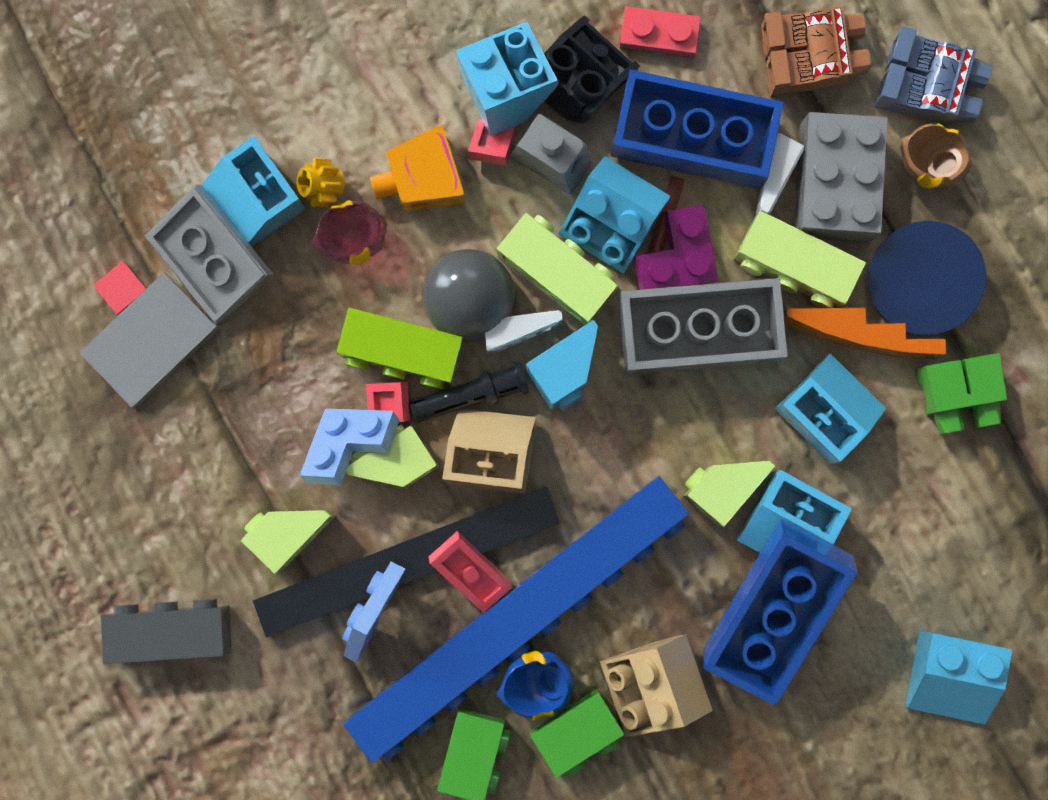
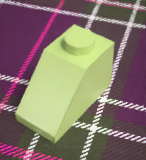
M770 461L712 465L705 471L699 467L684 484L689 488L684 497L716 525L724 527L775 465Z
M327 510L268 512L266 515L260 512L245 526L244 529L248 533L242 538L241 542L274 574L282 573L336 516Z

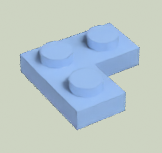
M325 409L300 476L309 484L341 485L353 451L388 453L399 418L394 411Z
M391 561L384 574L379 571L375 573L366 590L367 593L371 594L365 606L359 603L356 605L346 624L348 627L342 639L347 642L343 656L356 663L358 662L376 631L381 615L398 588L405 568Z

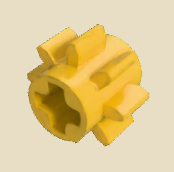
M314 158L313 163H305V167L299 170L296 180L299 194L303 199H310L311 207H328L329 203H336L337 198L342 196L345 189V178L339 167H332L331 159Z

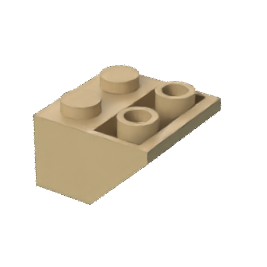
M469 409L458 410L448 438L442 479L449 486L526 495L536 417Z
M686 634L655 641L600 661L625 737L685 727L713 711Z

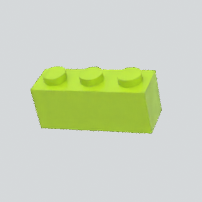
M348 308L336 353L340 357L346 358L344 363L346 366L367 371L369 364L383 368L382 375L405 380L407 374L421 378L420 385L442 390L444 384L453 386L464 342L461 336Z

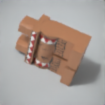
M843 6L833 7L830 10L820 9L782 15L781 12L765 13L761 24L765 59H768L766 68L770 97L831 86H845L850 78L868 73L871 68L868 49L849 51L848 40L862 39L865 36L864 14H844Z

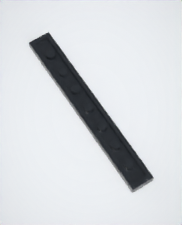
M544 487L255 599L253 604L267 638L369 598L371 594L367 593L366 590L377 571L384 574L391 561L405 568L399 586L436 572L437 570L430 564L428 557L457 531L483 554L560 524V520L548 489Z

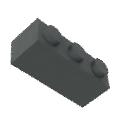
M217 599L193 600V608L178 609V601L153 603L154 610L139 611L138 604L114 606V613L101 615L103 664L217 657L232 653L229 605L217 606Z

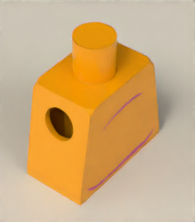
M443 125L436 126L390 149L386 154L392 171L370 177L376 199L399 193L404 211L466 203Z

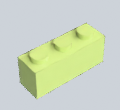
M759 211L753 219L734 260L741 262L740 267L744 271L759 277L763 273L773 279L780 278L782 290L793 294L800 291L810 296V302L819 308H841L846 305L866 262L762 211Z
M525 213L496 248L497 256L583 325L588 324L616 292L618 285L613 282L615 279L614 274L600 263H597L594 267L583 258L585 252L573 241L567 239L563 242L553 234L554 227L547 220L539 215L532 218L529 214Z

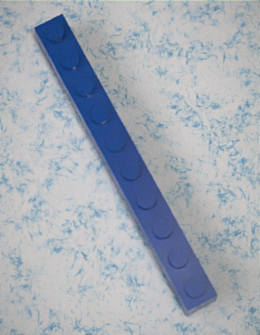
M660 476L654 478L348 718L343 724L371 763L381 756L385 762L405 747L401 740L414 732L418 737L435 724L436 721L432 716L439 710L446 707L450 712L468 697L464 691L472 684L477 682L482 687L499 673L495 666L508 657L511 662L515 661L530 649L527 641L533 636L540 633L542 637H545L562 623L558 617L566 610L571 608L575 613L593 599L589 592L602 583L605 588L609 587L624 575L620 568L633 559L637 564L655 550L651 544L660 536L664 535L668 540L683 529L686 524L682 519L689 514Z

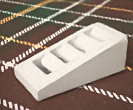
M777 133L769 176L761 187L756 215L759 211L768 215L771 213L804 151V145L781 133Z
M556 310L505 317L497 326L485 333L488 355L498 353L558 327V325L562 324V311Z

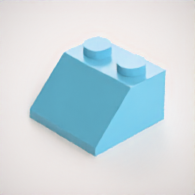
M594 320L526 363L527 375L551 411L559 406L563 412L582 400L581 397L584 396L581 391L584 390L587 383L598 325Z
M919 629L905 707L985 725L1005 692L1012 650Z

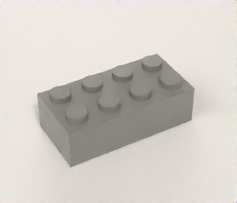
M780 278L621 291L618 298L625 375L777 363L788 357Z

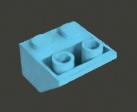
M528 22L456 50L462 80L490 136L526 122L558 86V79Z
M255 136L222 157L202 184L251 247L306 210Z
M604 156L588 176L558 234L573 241L580 248L624 274L671 196Z
M828 354L775 410L831 464L841 462L871 431L886 410V407L834 356Z
M782 470L773 471L736 540L760 553L780 518L834 544L852 508Z

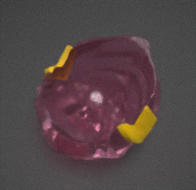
M348 200L340 205L331 206L330 209L323 213L311 243L321 253L337 263L357 266L366 263L369 257L382 250L385 244L386 227L388 224L384 216L370 205H367V203L361 200Z

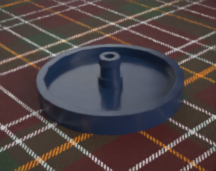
M938 221L915 222L891 233L877 248L869 268V290L876 308L888 322L906 323V332L920 335L939 334L962 324L978 307L986 287L985 262L974 241L960 229Z

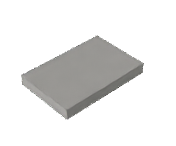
M194 185L145 235L146 239L215 325L222 324L273 275L271 270L202 185Z
M163 272L101 331L80 354L131 408L136 409L220 328Z

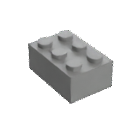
M809 112L800 124L799 143L804 145V151L798 160L795 228L817 239L871 242L881 234L887 117Z

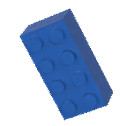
M630 69L611 157L761 189L769 176L784 102Z
M780 518L704 647L703 669L776 706L858 572L853 555Z

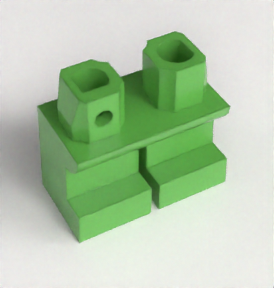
M1000 353L928 365L915 370L918 384L922 385L926 399L925 413L926 415L934 414L935 423L940 434L965 430L961 409L972 407L976 428L1001 424L999 402L1007 400Z

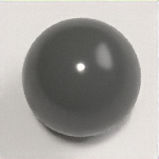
M462 249L448 253L431 267L424 280L422 303L427 318L438 331L463 337V342H477L485 340L486 332L497 326L505 317L511 316L515 304V288L510 273L497 258L480 250Z

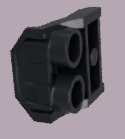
M585 15L563 32L544 53L558 79V86L545 101L566 120L583 124L589 120L608 98L627 82L630 69L638 71L640 68L636 61L632 63L589 24L590 20Z

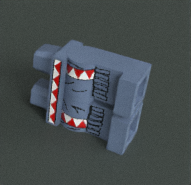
M901 26L893 39L884 70L886 72L882 77L874 107L924 120L937 121V123L949 126L953 120L973 123L979 116L983 102L982 99L965 95L966 85L983 89L988 83L993 65L974 58L976 49L964 47L963 49L953 43L935 41L916 35L917 30Z

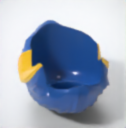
M531 651L523 654L522 657L509 665L503 682L496 693L501 701L519 716L532 720L541 717H552L557 711H562L563 707L568 705L572 691L575 689V675L571 672L570 667L565 662H562L554 653Z

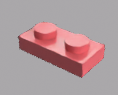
M625 6L619 48L694 58L701 16Z
M458 531L428 557L430 564L483 613L513 588L511 581Z

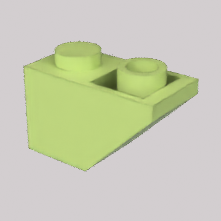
M401 424L396 428L388 453L356 452L351 456L350 461L352 464L348 465L346 472L350 476L407 488L439 466L415 428L409 426L405 429Z

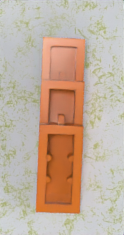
M787 308L783 311L784 324L815 338L854 350L892 357L937 359L946 355V339H906V323L866 324V308Z

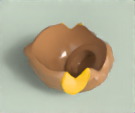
M930 123L920 126L910 135L901 139L900 150L905 170L921 187L948 189L955 186L970 172L972 165L971 156L965 139L961 136L959 130L945 128L939 123Z

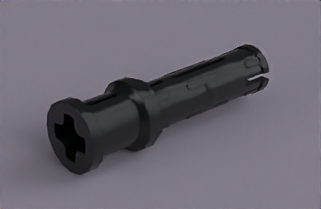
M520 360L514 361L511 367L492 373L488 370L483 371V374L479 375L480 378L409 400L416 423L418 424L431 418L486 401L488 404L492 403L494 405L499 402L500 398L522 392L524 395L530 393Z

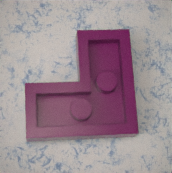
M705 205L666 211L664 218L670 250L634 257L640 290L702 285L719 281Z

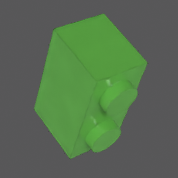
M597 688L530 730V737L555 778L563 773L567 778L575 775L587 766L585 762L587 758L597 752L600 756H603L613 751L621 744L619 738L625 735Z
M459 707L437 792L467 800H485L487 793L495 794L500 770L493 768L497 753L505 755L510 731L503 729L505 718Z

